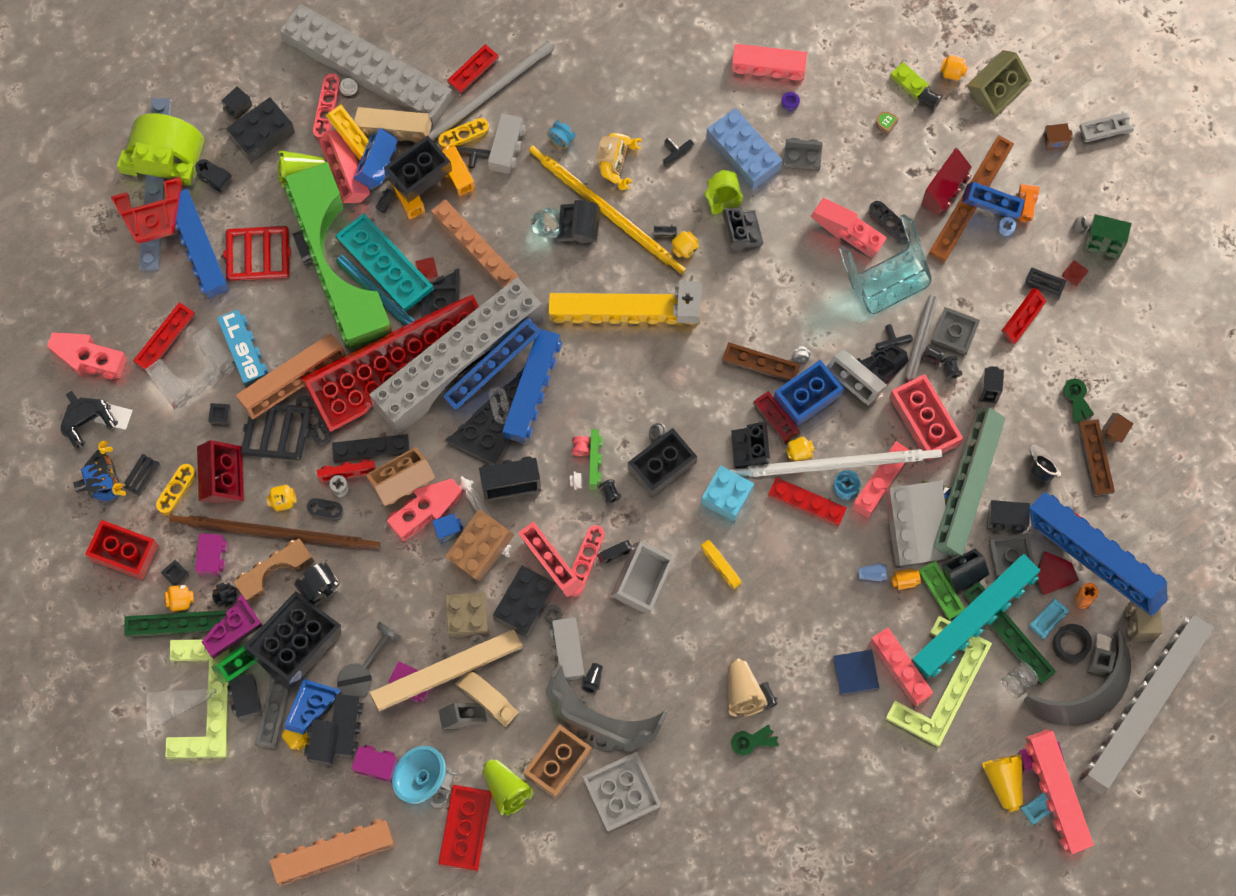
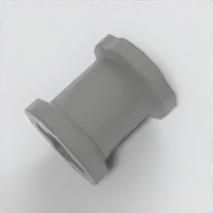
M340 475L332 477L329 483L332 493L336 497H344L349 491L346 479Z

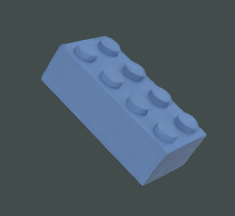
M736 108L707 128V140L752 190L781 170L782 159Z

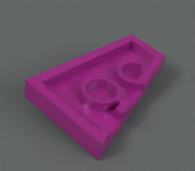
M242 594L232 609L229 608L225 613L226 616L222 621L216 624L202 640V644L213 659L263 626Z

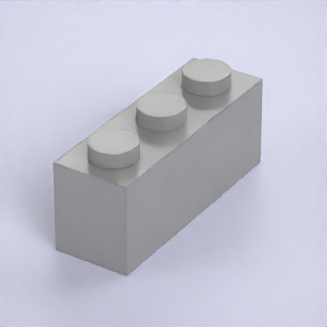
M501 113L488 159L489 170L510 174L511 169H515L517 162L515 155L521 148V141L519 140L521 136H524L526 130L522 117Z
M844 349L834 355L826 366L840 383L867 405L878 399L887 386Z
M576 617L553 620V627H549L551 639L555 638L556 646H552L554 658L558 657V663L562 666L567 681L584 679L585 674Z

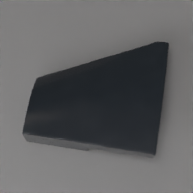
M894 344L885 346L882 350L871 352V356L866 359H856L885 384L909 361L907 351Z

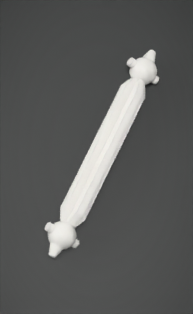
M461 476L459 487L466 492V497L474 511L477 513L480 509L491 517L476 490L471 488L473 481H469ZM507 545L501 553L507 558L510 557L509 550L511 545Z

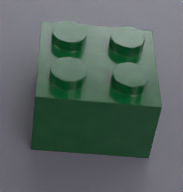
M1094 214L1087 230L1083 249H1087L1091 253H1103L1112 258L1120 257L1127 245L1132 223Z

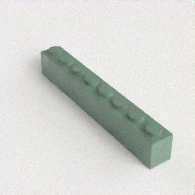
M990 407L976 409L933 545L934 548L949 557L963 556L1003 429L1005 417Z

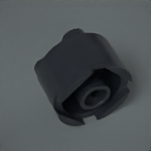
M326 562L324 566L322 563L311 567L303 573L305 577L302 580L298 578L294 583L296 589L307 602L310 601L315 606H318L325 597H333L338 592L336 588L340 585L339 579Z

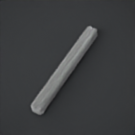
M928 296L906 371V381L910 382L916 377L938 301L936 296Z

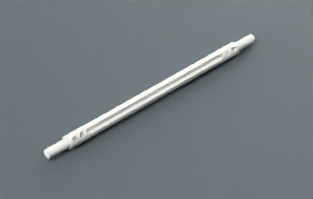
M922 449L763 464L748 466V468L732 469L730 471L740 476L759 477L916 462L927 458L942 457V450L922 451Z

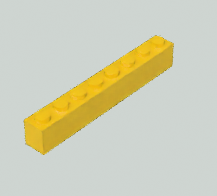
M549 293V321L554 323H563L564 321L582 323L583 321H591V323L595 324L601 322H610L612 324L629 322L630 324L666 322L667 324H676L677 316H673L674 304L678 305V298H674V294Z

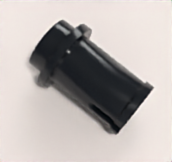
M388 188L385 191L383 190V195L375 206L382 213H386L392 200L396 199V193Z
M673 224L671 226H654V238L671 237L673 239V237L677 236V226H673Z
M764 682L759 686L767 699L766 707L769 709L776 706L778 698L774 696L769 683Z

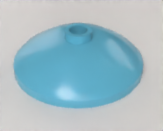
M419 746L408 751L399 760L392 777L393 790L398 798L406 803L417 804L426 801L437 792L444 780L446 771L445 760L441 753L430 746Z

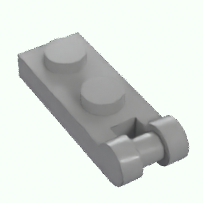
M1128 113L1080 123L1079 126L1085 143L1123 133L1129 134L1134 131L1133 125L1129 122L1130 117Z

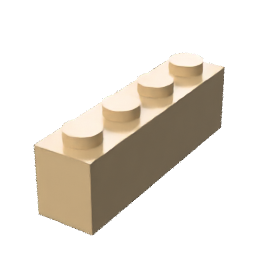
M363 107L357 108L354 120L366 137H370L372 133L381 128L397 138L398 141L408 140L416 143L427 135L429 136L432 126L430 116L427 113Z

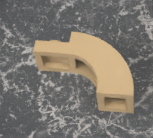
M472 671L463 674L455 683L468 697L480 704L504 727L519 713L501 693Z

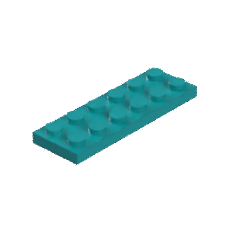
M365 213L335 235L336 239L404 312L408 311L434 290L433 285Z

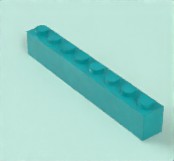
M1025 554L1018 558L911 660L917 670L927 680L931 676L935 678L942 671L940 667L944 663L949 665L956 658L954 654L959 649L961 651L965 650L970 645L969 640L973 636L977 638L984 631L982 627L987 623L991 625L998 618L996 614L1000 610L1005 612L1012 605L1010 601L1014 597L1016 599L1021 597L1025 592L1024 588L1028 584L1032 586L1039 579L1037 575L1041 570Z

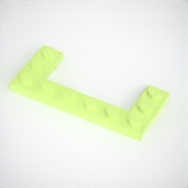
M939 616L930 635L936 637L951 622ZM973 636L969 640L970 645L962 651L964 655L931 719L894 701L886 720L939 747L992 643L979 636L977 638Z
M170 640L171 661H209L206 737H166L165 757L167 759L227 758L229 703L227 686H229V682L221 683L211 666L230 654V648L213 659L202 644V640Z

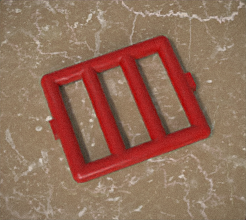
M287 226L233 228L226 230V250L223 251V258L226 260V279L228 281L289 277L291 247H289V228ZM281 233L282 271H271L270 234ZM263 234V272H252V235ZM244 235V273H233V236Z

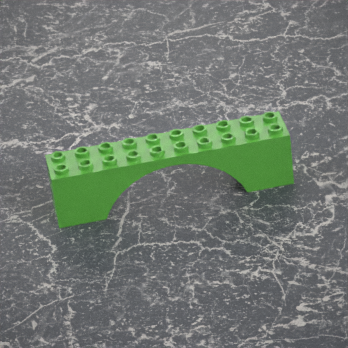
M328 162L286 176L287 184H284L288 198L298 220L345 348L349 347L350 351L353 352L391 333V325L378 291L364 290L346 283L332 271L325 260L324 245L327 232L333 220L344 209L340 192Z

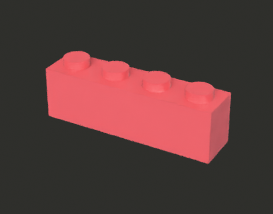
M735 44L732 72L804 80L807 52Z
M327 130L318 141L333 174L342 202L361 203L370 192L368 187L353 178L359 165L356 156L337 130Z
M896 441L889 452L909 451L908 448ZM907 462L879 465L854 502L852 509L869 519L885 496V488L891 487Z
M534 521L518 533L566 597H569L583 586Z
M886 628L872 637L870 645L913 707L916 708L931 698L933 691L890 629Z

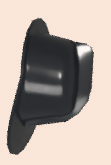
M1037 445L1030 446L1029 450L1033 457L1030 472L1037 483L1044 486L1055 477L1060 478L1062 476L1061 472L1047 451Z

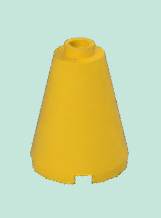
M1011 755L998 758L994 762L993 760L983 762V769L1003 809H1008V812L1019 810L1020 806L1023 805L1022 756Z

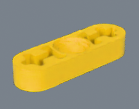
M478 118L442 133L438 139L440 148L462 146L486 136L489 132L488 122L483 118ZM478 125H481L484 129L480 130ZM467 131L469 136L467 138H460L459 133ZM444 139L450 141V144L444 143Z
M181 465L158 498L156 507L162 515L173 513L194 481L196 472L191 465ZM189 470V472H190L191 475H190V476L186 475V476L184 477V475H183L182 472H183V471L187 472V471ZM174 485L181 486V491L178 494L171 493V488ZM169 494V496H170L171 498L175 499V500H174V501H173L172 499L169 500V498H168L167 495ZM168 502L170 507H165L163 510L162 503L166 504Z
M710 540L700 545L703 553L733 590L742 584L738 575Z

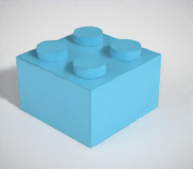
M720 465L702 496L701 504L735 522L753 491L754 483Z

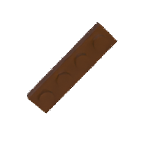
M730 342L727 344L722 362L787 382L798 375L801 365Z
M1099 419L1079 422L1078 425L1094 496L1114 494L1115 489Z

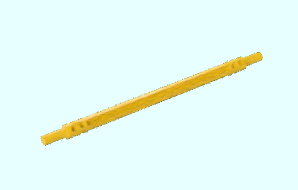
M531 146L529 148V152L539 159L543 166L585 200L597 204L600 207V212L666 265L669 264L681 275L685 273L686 268L673 259V255L550 156L544 155L536 147Z

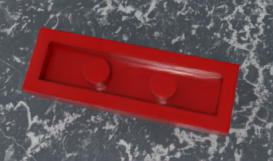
M484 44L447 79L448 84L462 94L499 58L498 54Z
M1032 288L1001 330L1010 343L1016 344L1047 302L1038 289Z
M364 459L354 464L346 462L336 467L330 465L323 466L317 470V477L321 483L330 481L332 477L338 475L344 478L364 476L375 470L376 465L374 460Z

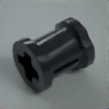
M925 87L918 101L929 104L935 110L943 95H937L930 91L929 87Z
M927 344L921 359L929 360L939 367L945 351H939L932 348L930 344Z
M949 356L941 360L947 373V380L956 379L963 375L962 371L959 370L957 356Z
M614 479L604 481L598 486L604 493L606 504L614 503L622 498L614 485Z

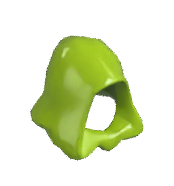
M721 170L707 180L708 188L705 190L704 195L708 200L709 206H711L712 214L716 215L722 213L725 208H737L741 205L743 195L740 191L737 173Z

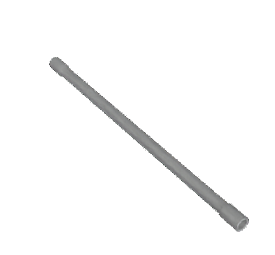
M546 41L534 53L432 130L429 137L435 141L442 133L448 131L530 66L544 58L554 50L552 43Z

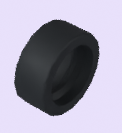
M1067 624L1061 627L1055 634L1052 642L1053 650L1062 661L1077 663L1083 660L1090 652L1092 638L1088 630L1083 626ZM1074 632L1082 637L1084 646L1080 653L1071 655L1063 650L1061 638L1064 634Z

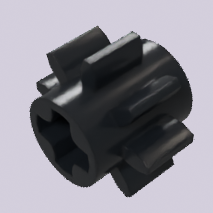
M222 582L216 585L212 598L217 605L228 607L233 604L232 601L236 600L237 592L230 583L224 584Z

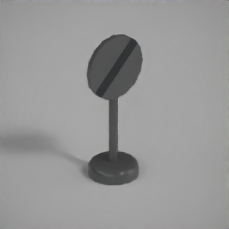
M378 622L377 629L384 635L363 665L349 664L339 672L337 686L343 695L360 696L361 698L370 691L372 676L367 667L386 639L389 637L394 641H399L402 637L400 634L382 622Z

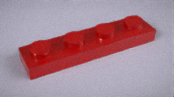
M179 302L134 358L133 362L150 373L192 320L195 313Z
M778 477L775 478L768 493L769 497L837 526L840 525L847 509L843 505Z

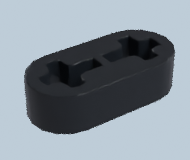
M301 230L292 233L303 264L312 263L313 261Z
M313 498L307 503L308 513L312 517L332 521L340 520L343 517L344 510L338 502ZM316 504H318L320 508H323V510L317 509L316 512H314L311 507H314ZM334 507H337L339 513L336 512L335 515H332L331 511H327V509L334 510Z
M626 540L603 550L597 557L601 565H605L629 554L633 545L630 540Z

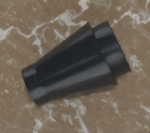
M592 663L591 668L581 682V689L583 691L596 694L597 690H600L602 665Z

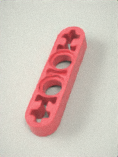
M334 73L327 74L323 79L313 125V134L317 140L327 130L332 128L328 118L322 119L320 115L322 112L330 113L336 108L340 91V79ZM332 80H335V83H333L332 90H330L329 83ZM330 95L334 99L332 102L327 103L324 101V97ZM321 124H323L325 132H322V135H319V131H321L322 128Z
M598 525L591 526L588 529L572 567L573 573L583 586L571 594V597H577L583 592L603 543L604 530ZM599 531L601 537H596L594 545L591 543L593 539L591 533ZM585 548H592L594 550L593 556H584L583 551ZM577 566H586L587 572L582 575L576 572Z

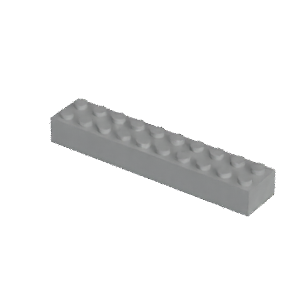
M302 4L298 5L280 30L283 42L344 77L354 79L358 85L406 112L429 114L432 127L436 125L453 101L452 89Z
M1194 614L1190 619L1186 617L1175 631V635L1166 644L1165 648L1167 649L1155 661L1157 666L1154 665L1144 679L1147 682L1144 681L1134 693L1136 698L1133 697L1123 711L1126 714L1123 713L1113 725L1116 729H1112L1102 742L1105 745H1101L1091 758L1094 762L1091 761L1081 773L1083 776L1081 783L1100 796L1110 788L1214 627Z

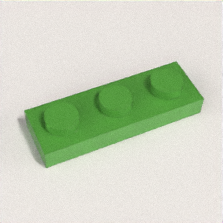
M591 429L589 490H597V484H601V472H598V466H602V454H598L599 447H602L603 436H599V429Z
M936 561L918 570L922 580L947 620L950 621L957 617L965 607Z

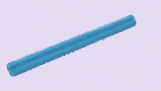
M340 255L337 258V264L365 290L378 291L383 306L404 326L415 321L344 255Z

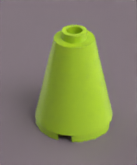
M278 151L277 156H280L281 160L277 161L279 182H282L280 187L285 188L284 184H287L286 176L327 161H324L323 157Z
M489 760L484 764L482 773L496 807L502 816L504 813L507 816L516 813L526 805L524 801L527 798L531 800L534 794L533 789L499 760Z

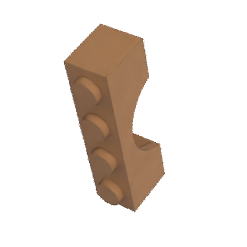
M300 539L291 540L285 545L284 549L273 552L266 561H260L249 572L238 575L234 584L250 605L265 595V581L273 571L279 568H290L300 572L312 564L314 560Z

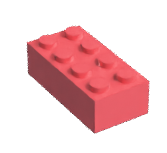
M925 374L891 391L889 398L919 449H922V451L941 449L942 454L961 445L962 435ZM927 458L925 460L926 462H929L934 458Z

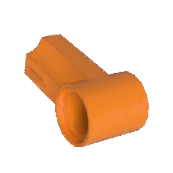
M1021 183L1018 198L1025 201L1020 217L1017 218L1020 221L1028 222L1033 220L1035 203H1037L1040 187Z

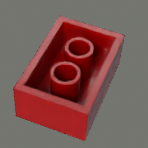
M101 520L85 556L94 563L143 581L159 545L155 539Z

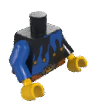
M101 441L98 444V450L81 468L83 479L73 482L77 493L87 490L91 498L110 502L119 495H126V491H122V487L125 484L119 482L113 461L109 454L106 455V452L113 451L112 447H106L109 441Z

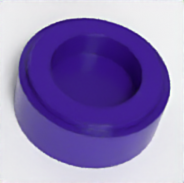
M787 92L782 96L781 105L785 110L794 111L799 107L800 98L796 93Z

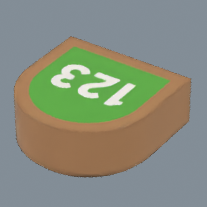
M882 112L878 115L876 124L880 130L889 134L899 118L890 112Z

